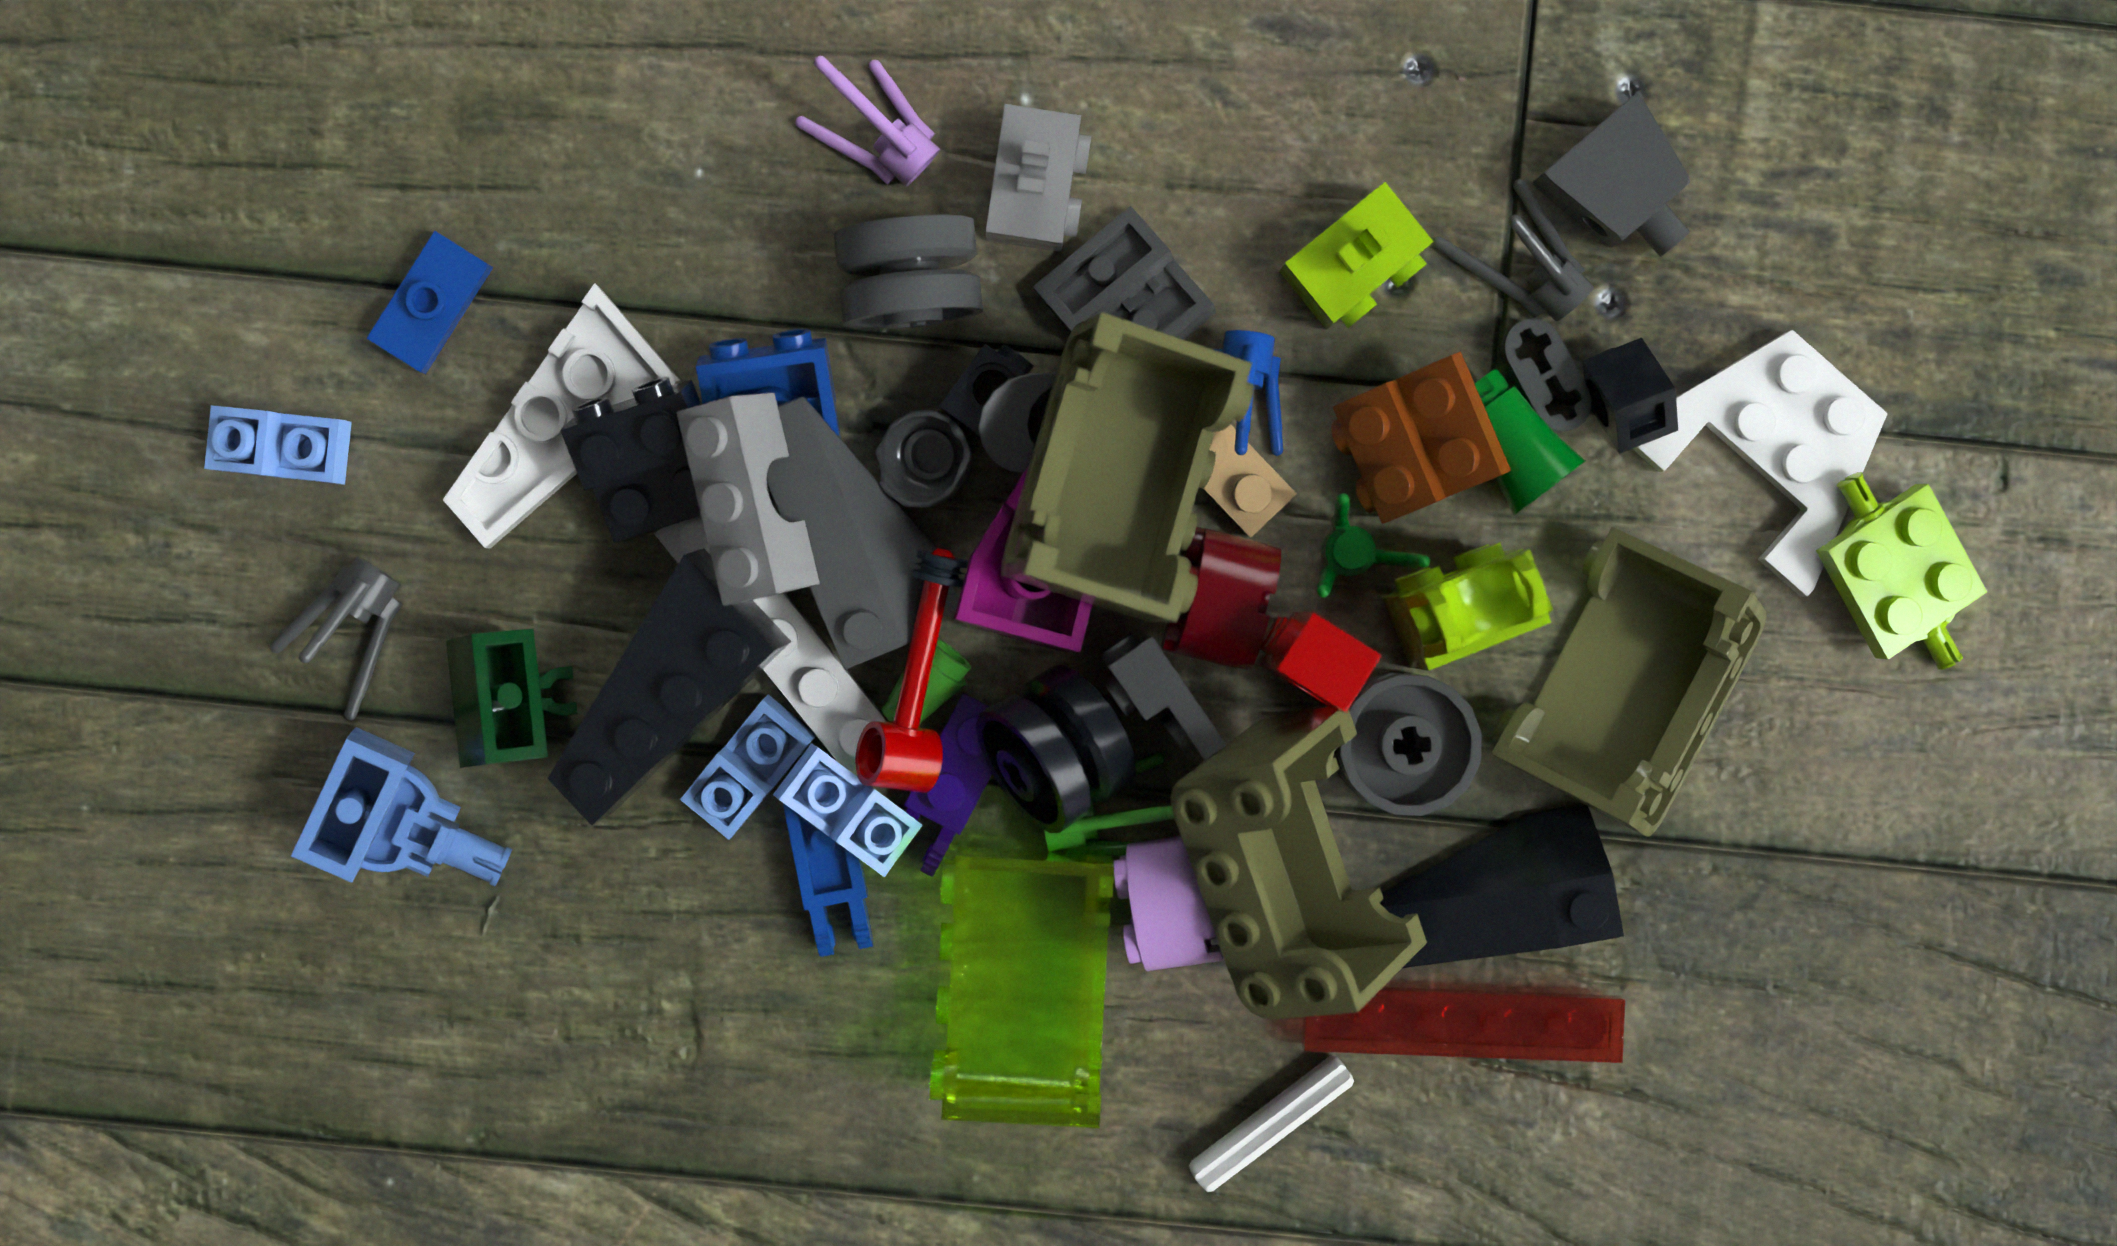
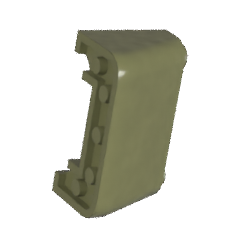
M1611 527L1604 541L1597 540L1592 545L1583 563L1582 573L1588 576L1587 588L1592 594L1535 703L1525 702L1517 710L1509 708L1499 719L1493 733V742L1497 744L1491 754L1622 825L1649 837L1657 830L1669 811L1763 632L1767 613L1753 591Z

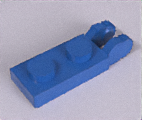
M783 803L804 910H809L819 956L834 955V946L836 945L834 929L830 925L826 906L844 902L849 903L852 918L851 930L858 948L873 947L871 924L865 898L868 897V890L862 860Z

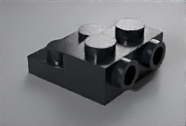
M669 377L655 379L632 390L634 398L614 405L611 404L608 396L585 402L571 410L574 418L560 430L584 491L593 489L614 543L701 516L677 417V412L701 405L692 379L676 385H671Z

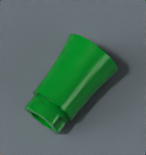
M1494 369L1478 380L1475 386L1511 471L1494 478L1515 516L1581 466L1586 460L1551 429L1531 407L1516 386L1509 389L1505 378L1497 369Z

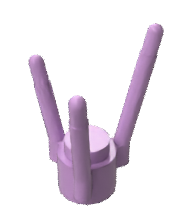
M817 56L814 60L816 68L882 133L873 145V148L881 156L879 158L806 117H797L795 121L796 126L812 135L815 139L872 170L887 185L895 177L906 187L910 185L941 150L931 141L935 133L919 119L898 86L878 60H872L869 63V69L907 126L900 119L891 123L825 57Z

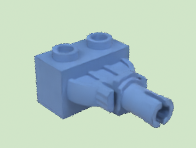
M355 727L342 746L291 857L351 883L360 868L374 872H392L408 868L428 877L434 863L440 865L444 863L490 882L489 884L492 886H496L512 849L502 847L459 828L460 824L454 821L461 807L440 798L432 782L421 771L410 765L415 755L414 752Z

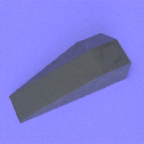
M802 395L777 406L789 457L770 463L767 471V483L780 515L784 520L788 522L805 520L820 583L810 586V589L846 670L902 647L911 641L924 580L912 576L913 569H920L921 567L915 563H922V559L916 557L917 550L933 552L937 547L901 509L897 501L882 490L878 481L855 457L853 451ZM953 586L949 587L943 618L957 609L959 600Z

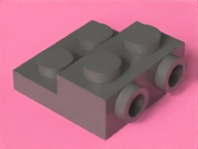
M1129 632L1098 653L1112 673V676L1104 680L1103 684L1126 716L1137 710L1145 720H1148L1166 707L1169 714L1160 719V722L1184 755L1194 749L1197 754L1206 760L1227 746L1152 636L1145 635L1137 640L1134 634Z

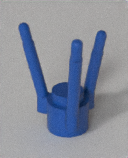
M1226 331L1223 349L1212 350L1252 363L1247 382L1253 384V395L1254 390L1263 388L1264 381L1271 452L1273 455L1279 456L1283 453V429L1278 383L1281 358L1273 356L1275 338L1271 335L1254 331ZM1253 396L1245 417L1240 422L1236 421L1234 449L1238 455H1244L1247 452Z

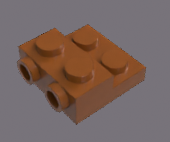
M1461 351L1333 406L1337 417L1331 424L1334 442L1343 454L1353 455L1362 476L1356 482L1358 499L1368 513L1378 514L1382 524L1511 471Z

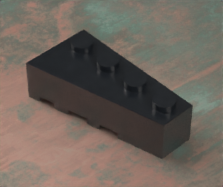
M705 548L684 554L547 779L591 826L615 812L792 641L753 600L727 606L722 605L711 555Z

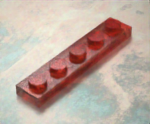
M1383 987L1359 1012L1303 1017L1302 1048L1304 1051L1623 1063L1625 999L1617 995Z

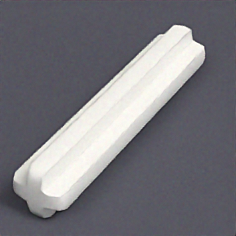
M1335 1055L1329 1056L1194 1158L1189 1164L1192 1175L1207 1192L1214 1191L1349 1089L1354 1083L1353 1076Z

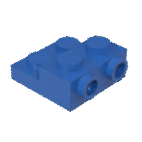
M793 329L774 334L772 336L774 345L749 349L746 338H731L709 344L710 354L699 356L696 371L702 404L730 396L774 393L778 406L803 395L841 438L836 410V394L826 338L812 339L810 329Z

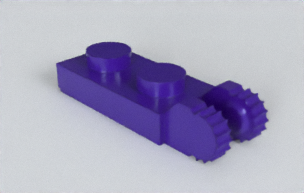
M964 692L940 735L943 760L936 784L926 793L911 791L904 804L908 808L906 813L918 821L920 815H923L943 826L935 843L930 844L922 859L923 866L920 871L931 877L934 876L955 834L961 835L992 775L979 745L976 729L979 714L990 706Z

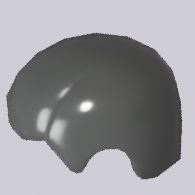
M912 410L892 421L875 453L881 475L879 485L882 490L905 507L933 508L955 498L968 483L973 469V452L969 436L963 425L957 422L955 418L939 410Z

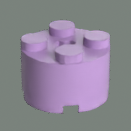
M1176 836L1127 844L1126 855L1120 856V860L1114 861L1113 867L1119 899L1130 898L1132 918L1130 919V924L1124 925L1123 928L1129 963L1142 962L1146 971L1223 961L1224 957L1220 945H1212L1211 939L1216 938V934L1182 837Z

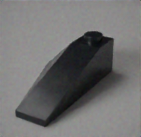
M1585 804L1523 814L1505 824L1504 828L1475 844H1468L1454 852L1453 856L1381 892L1383 900L1380 904L1389 913L1400 918L1407 914H1418L1427 941L1402 968L1549 950L1624 937L1613 872L1589 806Z

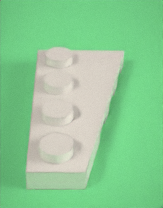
M595 283L582 300L584 304L567 328L561 330L549 347L548 351L550 352L530 381L525 382L511 402L513 405L494 432L488 434L443 499L484 548H492L577 474L560 431L574 418L571 411L573 408L605 396L609 397L612 405L634 398L632 394L634 388L662 377H669L671 385L682 383Z

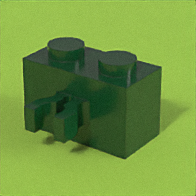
M534 628L475 633L447 640L446 647L460 768L548 757L543 715L547 717H563L577 715L578 712L576 702L558 704L552 697L541 698V690L551 688L554 681L574 679L572 666L549 669L539 674Z

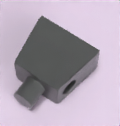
M1638 93L1628 99L1532 182L1541 193L1610 248L1637 230L1661 257L1690 233L1689 229L1666 204L1690 183L1689 175L1645 101Z

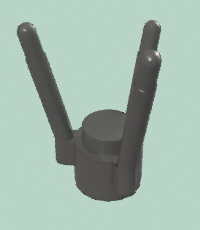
M1521 179L1514 182V190L1553 252V255H1551L1521 217L1513 215L1509 218V225L1540 263L1526 279L1533 288L1530 292L1443 237L1437 236L1433 239L1434 242L1432 244L1437 250L1521 303L1534 318L1545 310L1557 322L1573 311L1594 289V286L1582 274L1585 269L1570 254L1541 205L1533 196L1527 184Z
M358 556L349 568L345 565L343 566L334 581L270 645L273 653H280L334 602L336 604L335 608L317 629L312 639L299 655V660L302 663H309L348 614L364 623H367L373 614L377 615L376 623L344 712V717L347 720H354L357 717L390 624L403 603L393 598L401 584Z

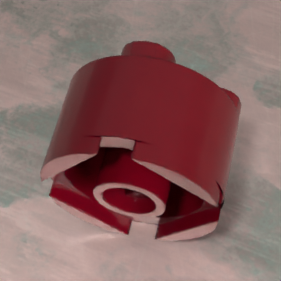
M1196 527L1190 546L1183 552V557L1190 560V573L1197 575L1198 578L1196 593L1186 613L1180 612L1177 622L1166 623L1161 650L1235 669H1251L1258 657L1267 630L1270 615H1266L1270 593L1275 594L1281 566V549L1269 546L1267 543Z

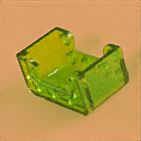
M958 847L956 859H945L942 867L940 904L953 905L954 921L953 923L941 922L939 961H951L950 986H938L936 1024L948 1025L946 1050L934 1049L930 1078V1100L942 1101L941 1120L1100 1128V1070H1102L1101 1050L1108 926H1110L1108 903H1110V897L1113 896L1114 862L1111 855Z

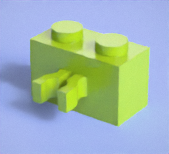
M1384 182L1290 258L1279 272L1326 330L1339 319L1349 328L1377 305V302L1370 294L1388 279L1398 288L1427 265L1420 253L1434 241L1387 183Z

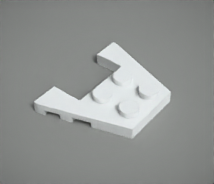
M1791 330L1720 370L1695 387L1676 396L1679 431L1633 448V450L1655 470L1663 472L1704 426L1708 427L1799 507V513L1758 560L1800 597H1808L1814 590L1824 566L1816 550L1836 537L1849 507L1837 484L1841 480H1845L1849 475L1857 472L1863 473L1887 413L1796 332Z

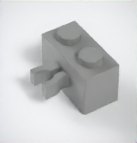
M1010 104L1004 105L986 225L987 241L1062 252L1064 235L1077 236L1082 199L1070 197L1073 172L1086 174L1091 143L1090 135L1079 134L1081 115Z

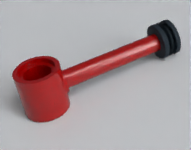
M937 548L933 552L917 550L916 557L922 559V563H915L921 567L920 569H913L912 576L924 580L894 721H887V723L872 721L868 723L863 729L857 744L855 757L856 772L860 782L866 786L926 793L934 787L940 775L943 760L940 736L935 730L921 728L919 724L949 587L963 586L964 580L958 578V576L965 574L960 571V568H967L968 565L967 560L954 557L950 550Z

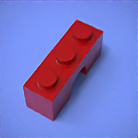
M1292 612L1289 618L1278 616L1266 632L1260 650L1267 654L1260 663V666L1322 705L1332 706L1346 713L1382 655L1314 612Z

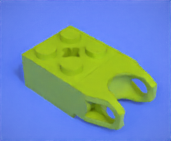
M1501 542L1492 545L1488 543L1454 556L1453 559L1457 568L1442 573L1440 566L1431 569L1426 567L1394 580L1398 591L1382 597L1409 667L1430 671L1552 623L1549 613L1553 610L1550 599L1547 598L1545 586L1534 563L1530 549L1504 551Z

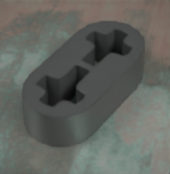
M1529 318L1514 324L1504 333L1499 347L1502 364L1514 386H1516L1531 407L1555 433H1563L1578 428L1586 421L1591 412L1592 398L1559 333L1551 324L1542 319ZM1521 332H1525L1526 336L1530 339L1539 336L1543 339L1545 348L1538 352V357L1546 371L1545 373L1540 374L1531 358H1525L1520 361L1516 356L1515 349L1522 345V339L1519 335ZM1550 378L1560 395L1571 392L1574 396L1575 403L1568 408L1571 418L1567 422L1561 414L1550 416L1546 411L1545 405L1553 400L1552 394L1545 383V380Z

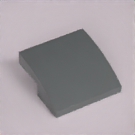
M1131 206L1033 286L1035 292L1069 334H1071L1073 328L1078 323L1103 312L1184 340L1216 313L1214 303L1174 260L1171 250Z

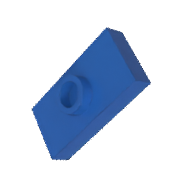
M434 231L367 339L420 373L426 374L493 267Z

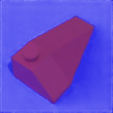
M1027 467L970 555L954 619L1005 637L1057 651L1080 652L1092 604L1001 575L1002 557L1028 471Z

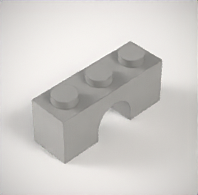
M775 394L730 396L677 412L722 605L727 606L820 584L805 520L797 522L784 520L774 509L767 490V471L770 463L789 457Z

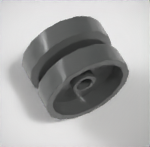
M962 215L906 216L863 222L834 232L838 268L852 275L871 276L849 283L840 290L842 318L845 327L915 328L967 318L983 312L980 277L970 271L947 269L969 262L977 255L973 218Z
M1387 672L1366 680L1349 708L1357 735L1334 751L1333 757H1336L1340 768L1337 770L1339 777L1357 797L1393 815L1424 816L1448 807L1469 788L1481 762L1482 733L1472 707L1453 687L1427 675ZM1401 730H1407L1413 739L1412 747L1403 754L1393 751V740L1403 739Z

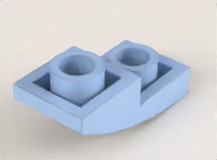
M211 405L204 469L345 485L352 422L341 419Z
M768 694L725 747L715 755L680 800L730 840L816 735L809 727Z
M812 743L773 794V796L883 877L886 876L922 827L921 823L871 786L863 785L856 775Z

